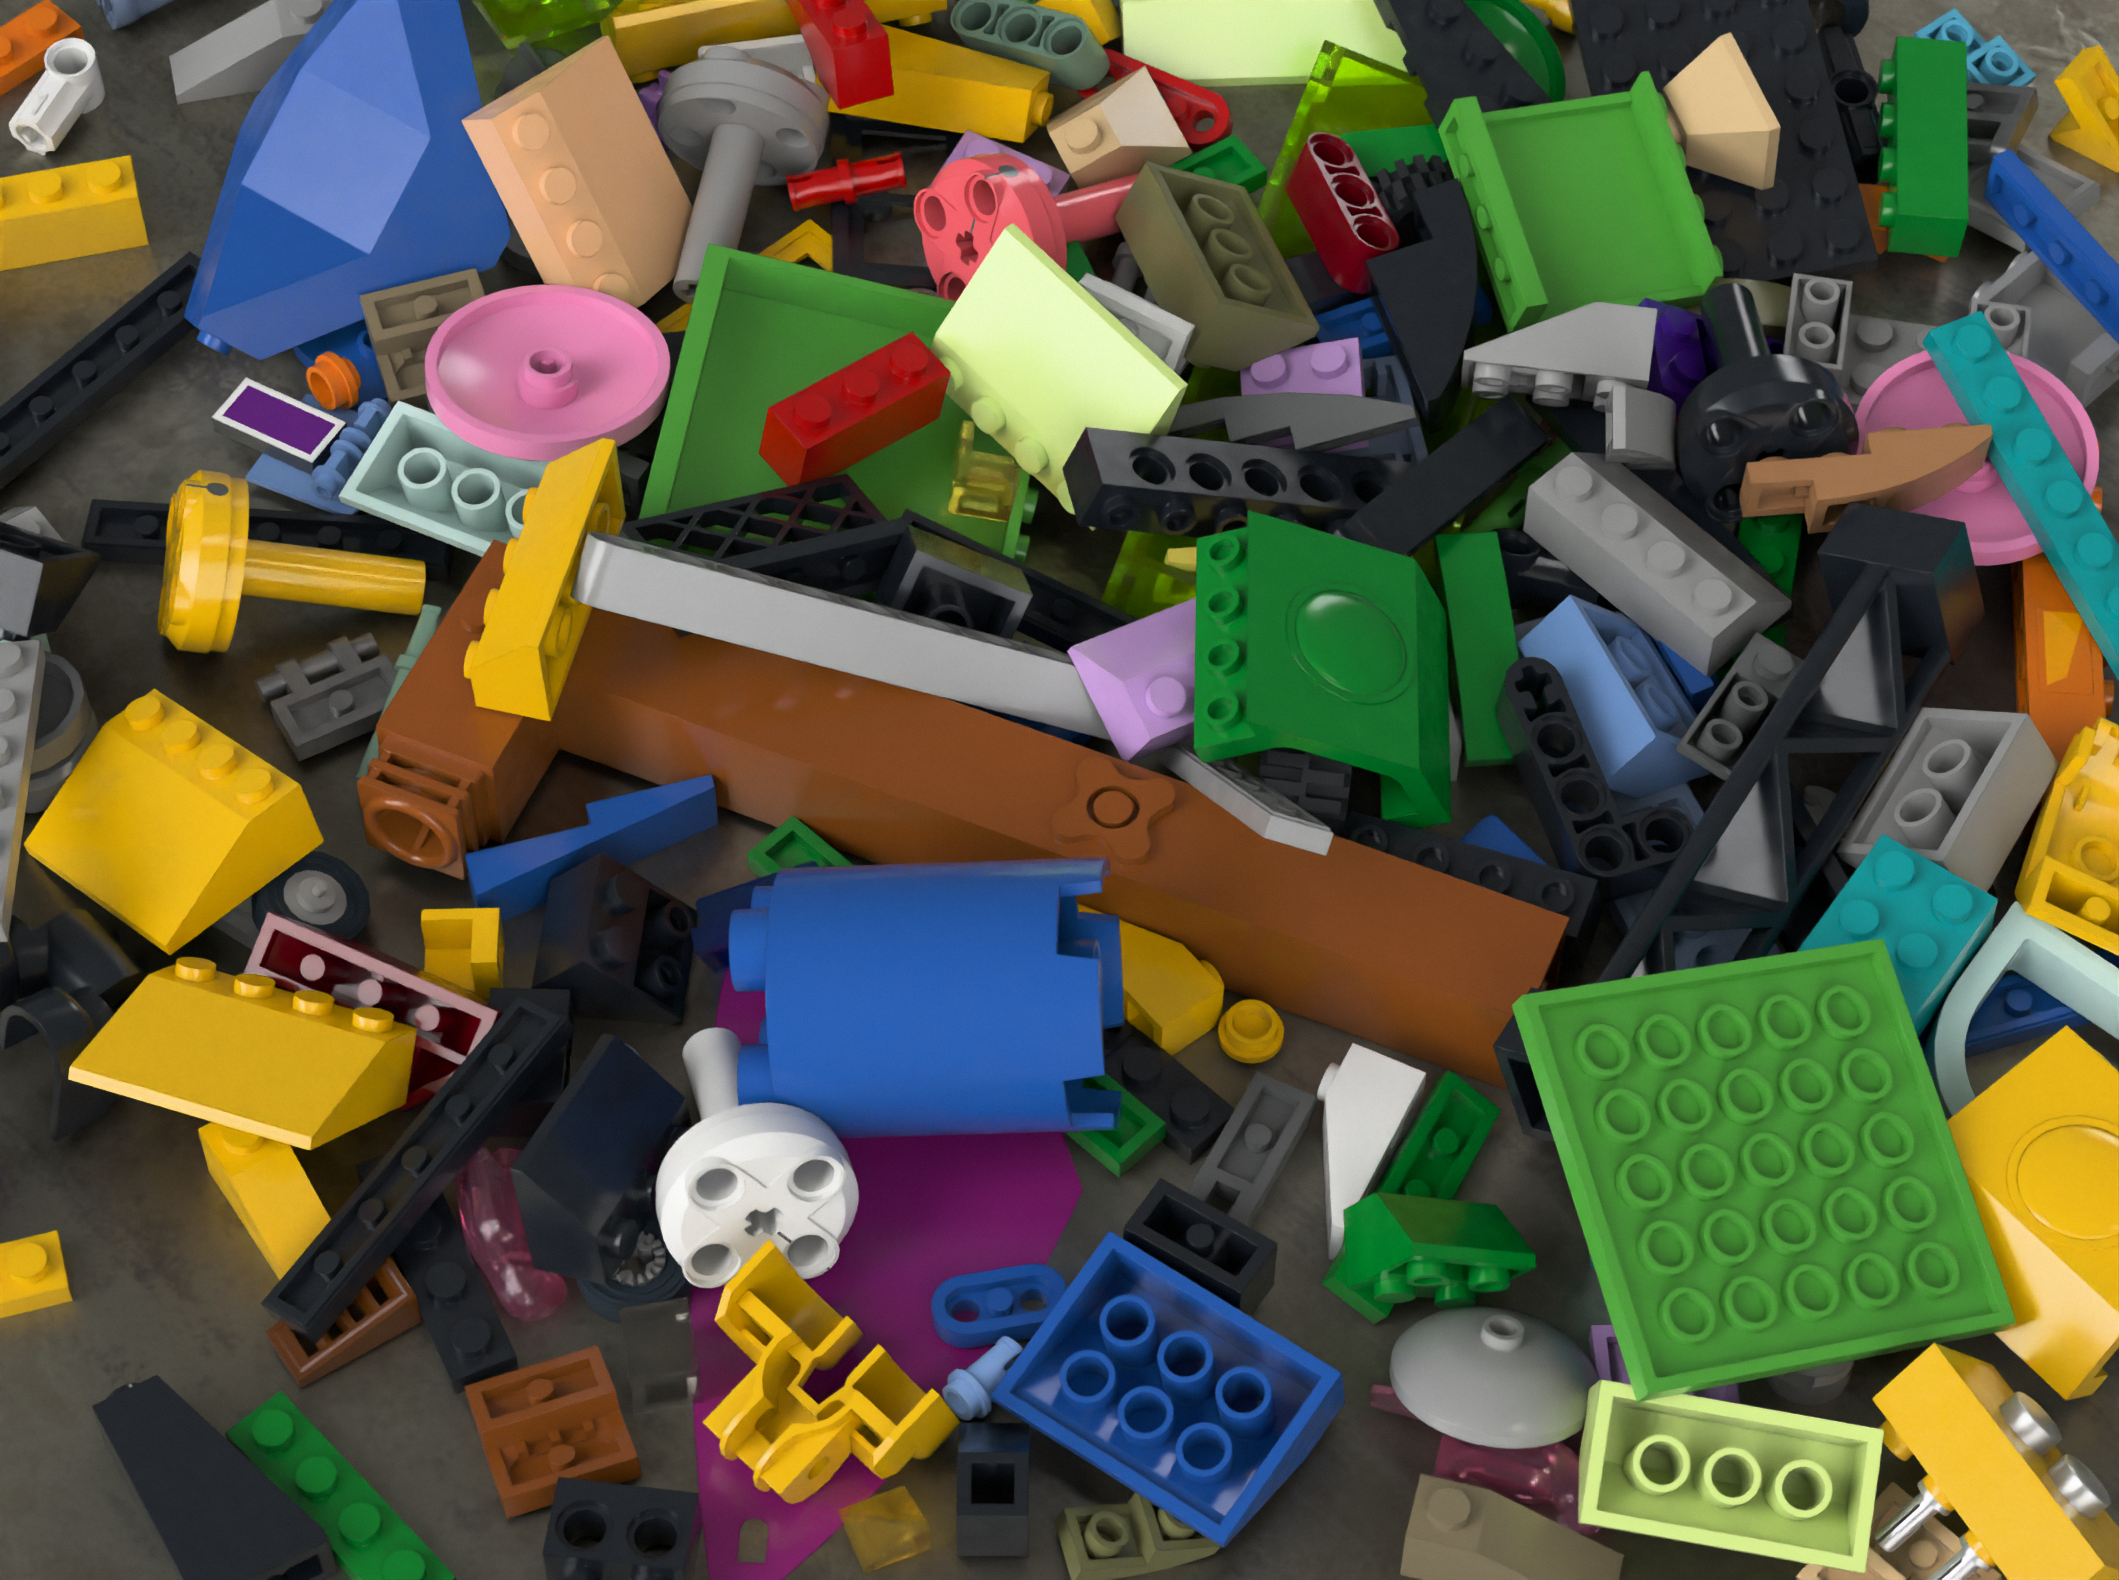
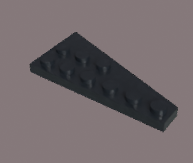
M1373 0L1386 28L1397 32L1406 50L1402 60L1410 76L1419 77L1428 95L1424 105L1437 131L1454 99L1476 96L1482 113L1553 103L1551 98L1463 0Z

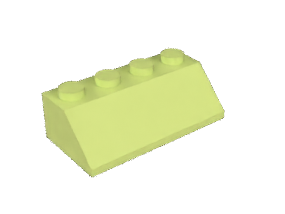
M1601 1379L1589 1388L1586 1418L1579 1454L1578 1523L1863 1574L1866 1571L1884 1430L1686 1394L1637 1403L1632 1385Z

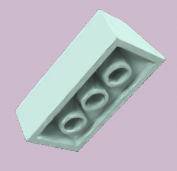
M398 400L342 489L339 498L341 503L483 557L494 539L508 544L512 537H520L524 526L523 506L527 492L530 487H539L545 468L552 461L522 460L483 450L454 434L442 423L436 414Z

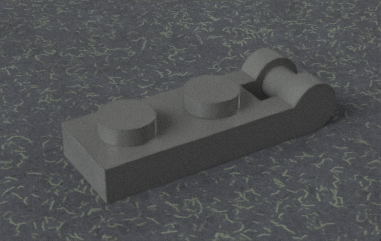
M1257 1071L1187 1193L1208 1205L1211 1204L1215 1195L1234 1202L1229 1213H1223L1251 1228L1252 1223L1314 1116L1317 1107V1096Z

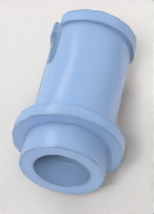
M1003 1336L995 1343V1346L965 1371L963 1369H955L948 1375V1384L942 1390L943 1397L950 1409L958 1417L966 1421L971 1420L974 1416L983 1418L991 1412L992 1401L990 1395L1015 1362L1012 1358L1019 1354L1023 1348L1015 1340Z

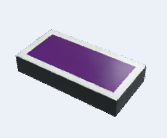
M249 378L243 380L212 416L215 432L312 475L317 466L324 465L331 456L330 448L336 440H340V433L347 427L345 421Z

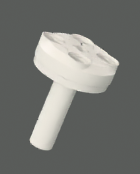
M718 1027L697 1032L686 1042L683 1048L682 1057L701 1122L686 1131L670 1148L657 1175L656 1212L666 1247L672 1257L681 1265L683 1274L688 1282L701 1288H716L726 1285L768 1239L777 1246L802 1279L820 1276L830 1270L837 1262L840 1253L839 1243L849 1231L857 1212L859 1191L848 1154L833 1130L822 1119L804 1109L779 1103H753L739 1106L737 1067L739 1051L742 1045L735 1033Z

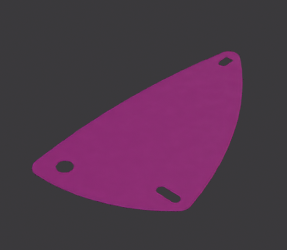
M752 898L747 900L740 909H751ZM728 953L714 1028H725L732 1031L739 1038L741 1045L759 1044L761 1022L763 1018H766L765 991H735L731 978ZM1065 1132L838 1138L848 1154L857 1180L859 1191L857 1212L849 1231L839 1243L840 1253L837 1262L830 1270L820 1276L803 1280L841 1317L845 1318L848 1316L851 1318L864 1336L832 1369L822 1371L815 1368L802 1387V1390L817 1404L822 1403L845 1386L849 1374L879 1344L926 1394L933 1388L945 1401L942 1390L948 1384V1375L955 1369H963L965 1371L995 1344L974 1348H958L940 1339L932 1325L931 1301L933 1294L940 1284L955 1276L1026 1264L1046 1265L1084 1188ZM694 1285L691 1292L690 1311L692 1401L698 1487L708 1575L710 1580H782L850 1519L889 1477L882 1480L851 1453L831 1479L816 1493L804 1501L791 1504L782 1499L772 1488L767 1492L757 1489L753 1482L754 1471L739 1457L732 1461L721 1455L719 1448L720 1439L706 1427L703 1421L757 1364L714 1321L725 1285L716 1288H701ZM963 1310L958 1312L954 1318L960 1322H972L978 1318V1315L973 1311ZM749 1519H760L768 1527L766 1563L737 1562L740 1528Z

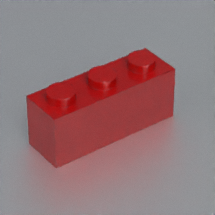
M912 331L768 407L759 455L788 486L832 477L939 419L951 372Z

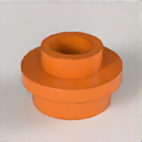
M331 351L319 355L315 360V365L309 367L306 373L309 388L317 402L329 411L338 407L347 410L356 405L359 400L358 390L361 388V379L356 367L349 359L345 357L340 358Z

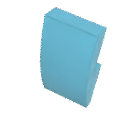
M1955 8L1920 29L1913 36V38L1966 42L1967 82L2025 87L2032 83L2037 76L2000 35L1987 43Z

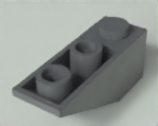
M1756 632L1675 750L1726 781L1804 660Z

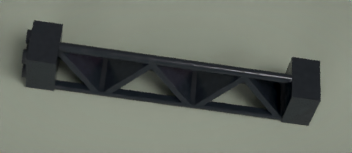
M1856 502L1848 504L1817 551L1833 612L1832 618L1595 983L1676 971L1674 932L1752 928L1732 962L1767 956L1949 664H1955L1986 614L1965 522ZM1902 655L1922 659L1904 687ZM1863 752L1796 859L1788 754ZM1531 987L1527 994L1544 992V990ZM1513 1014L1493 1044V1049L1523 1134L1555 1143L1520 1030Z

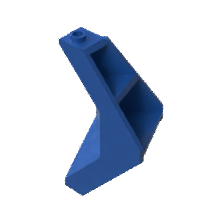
M334 0L256 96L237 136L184 314V318L200 329L196 338L198 341L229 356L232 348L235 347L259 360H263L365 319L359 295L476 268L477 273H481L495 267L511 237L505 206L461 121L481 109L482 103L458 0Z

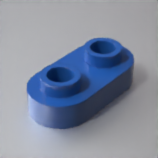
M1026 1264L955 1276L940 1284L933 1294L931 1301L932 1325L940 1339L958 1348L992 1345L1003 1336L1015 1341L1029 1339L1034 1336L1067 1290V1285L1057 1271L1041 1264ZM1028 1300H1039L1046 1305L1042 1310L1032 1312L1026 1311L1022 1307ZM970 1310L975 1312L978 1318L972 1322H960L954 1316L960 1311Z

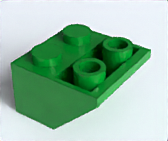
M1375 1192L1343 1210L1347 1290L1373 1292L1374 1300L1377 1302L1402 1303L1411 1301L1415 1297L1434 1298V1304L1439 1308L1469 1307L1476 1304V1297L1486 1292L1506 1290L1510 1287V1280L1536 1268L1535 1253L1495 1204Z

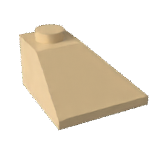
M1729 32L1718 37L1663 88V97L1667 105V121L1675 143H1679L1683 148L1686 165L1760 190H1765L1774 186L1781 126L1732 33Z
M1145 66L1049 119L1046 123L1048 133L1079 189L1140 173L1146 161L1168 167L1192 154L1188 143Z

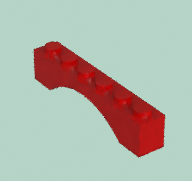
M785 0L799 26L819 81L839 110L894 95L889 37L864 0Z

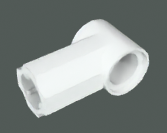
M62 39L47 49L44 56L46 71L10 120L9 129L12 136L22 142L27 150L44 156L48 151H55L80 114L88 113L102 103L105 97V90L96 53L91 44L83 39Z

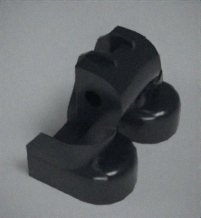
M81 909L63 912L35 931L26 922L15 915H11L8 941L0 942V1012L3 1011L0 1019V1046L5 1050L39 1032L43 1036L50 1050L51 1062L54 1064L55 1072L49 1134L55 1142L104 1117L119 1096V1094L69 1080V1068L148 974H150L147 961L144 958L135 959L120 944V936L116 930L108 932L86 910Z

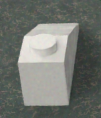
M1352 1043L1341 1066L1333 1062L1328 1066L1317 1093V1099L1325 1102L1322 1142L1328 1259L1333 1261L1345 1241L1343 1210L1372 1194L1423 1103L1426 1072L1355 1043Z

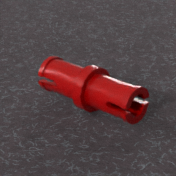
M900 151L849 163L848 157L836 160L837 166L796 175H786L794 212L845 200V204L848 206L857 204V197L899 188H908Z

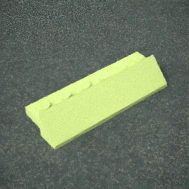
M1119 0L1121 54L1201 87L1420 80L1418 76H1410L1402 60L1406 50L1397 32L1386 28L1373 0Z

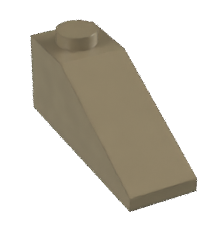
M1420 1474L1405 1537L1400 1575L1420 1580H1619L1624 1555L1492 1490Z

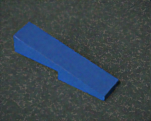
M711 774L587 803L588 825L465 854L475 908H500L503 923L547 903L550 881L601 852L626 867L717 825L716 792Z

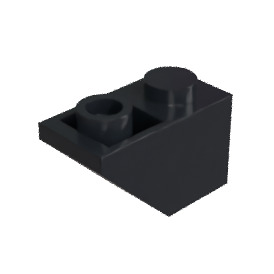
M961 1423L959 1425L956 1509L957 1556H1028L1029 1424Z

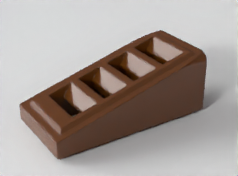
M389 1256L335 1321L342 1334L332 1341L326 1332L319 1342L315 1343L319 1351L310 1358L296 1339L301 1334L280 1321L266 1331V1335L301 1389L421 1323L422 1320L418 1301L413 1290ZM384 1291L389 1300L379 1306L373 1296ZM356 1305L359 1306L365 1315L357 1323H355L348 1312V1309Z

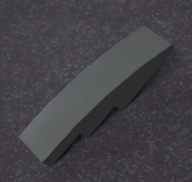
M1281 392L1221 397L1179 406L1167 436L1189 438L1227 428L1231 443L1256 445L1292 435L1296 450L1324 452L1421 426L1419 414L1413 405L1354 395Z

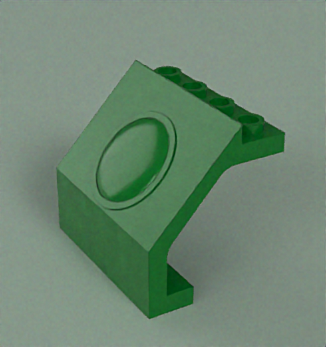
M1248 510L1247 527L1197 538L1194 750L1202 762L1207 763L1273 748H1294L1380 773L1381 819L1415 829L1452 822L1447 612L1416 559Z

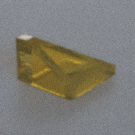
M904 1485L838 1509V1515L864 1574L930 1549V1528Z

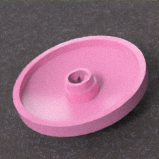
M567 285L515 287L483 296L468 303L449 316L439 326L430 340L425 355L426 391L430 405L437 417L447 428L466 442L483 450L506 457L533 461H554L601 438L616 440V447L648 428L659 416L669 396L670 354L667 343L658 327L641 311L616 297L587 288Z
M1927 350L1899 361L1881 374L1868 388L1855 414L1859 429V445L1856 455L1862 453L1867 433L1879 432L1886 428L1902 427L1907 430L1940 428L1950 423H1965L1970 426ZM2006 352L2091 497L2099 471V448L2096 433L2087 412L2072 391L2049 371L2021 356ZM1986 455L1982 469L1963 484L1940 498L1910 511L1911 513L1965 522L1974 564L1977 566L2008 564L2043 552L1988 455Z

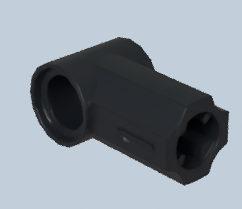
M1498 528L1490 531H1497L1511 609H1519L1526 602L1556 608L1569 595L1596 605L1599 592L1548 550L1542 548L1527 533L1509 528Z

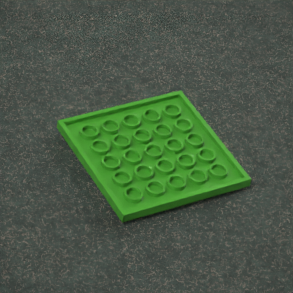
M1883 938L1524 994L1512 1004L1637 1403L1930 1346L1933 1343L1940 1344L2002 1332L2017 1323Z

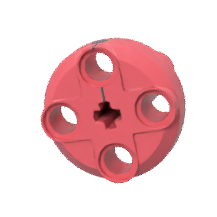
M979 154L949 163L937 174L931 187L920 190L914 200V217L922 233L924 253L931 275L937 285L938 297L957 301L1004 228L1012 223L1066 271L1067 243L1078 240L1081 244L1121 232L1114 217L1139 173L1052 196L1044 181L1029 165L1017 157L1008 154Z

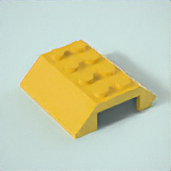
M2100 716L2093 729L2085 726L2079 734H2075L2044 795L2014 895L2025 913L2119 956V725Z

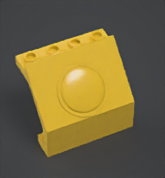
M2066 1025L1947 1120L2017 1321V1323L2005 1331L1994 1334L2067 1401L2094 1394L2109 1375L2102 1367L2119 1348V1071L2102 1054L2093 1049Z

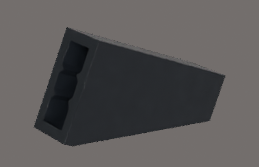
M158 1375L141 1383L125 1384L111 1392L105 1400L92 1406L103 1441L177 1580H324L338 1573L330 1540L324 1529Z

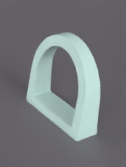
M2015 901L1954 985L1928 1035L1924 1057L1946 1120H1949L1976 1098L1966 1071V1035L1970 1020L2006 971H2016L2119 1040V968L2055 926L2025 913L2020 903Z

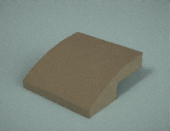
M476 268L359 295L381 379L392 409L398 400L420 409L428 408L425 383V355L427 347L434 333L449 316L468 303L485 296Z

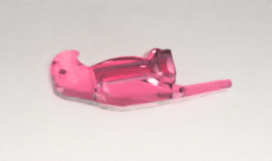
M483 1143L455 1176L464 1240L472 1258L483 1270L501 1304L511 1316L523 1320L544 1319L552 1315L565 1301L567 1290L561 1275L557 1274L554 1276L549 1272L534 1269L510 1172V1168L523 1150L501 1147L498 1151L490 1153Z
M1378 1384L1372 1386L1369 1399L1370 1406L1421 1421L1403 1405L1393 1387ZM1443 1433L1433 1477L1463 1484L1470 1482L1477 1487L1492 1490L1520 1504L1552 1503L1560 1513L1555 1522L1586 1537L1596 1533L1601 1528L1578 1523L1579 1456L1562 1441L1534 1448L1506 1449L1466 1442Z

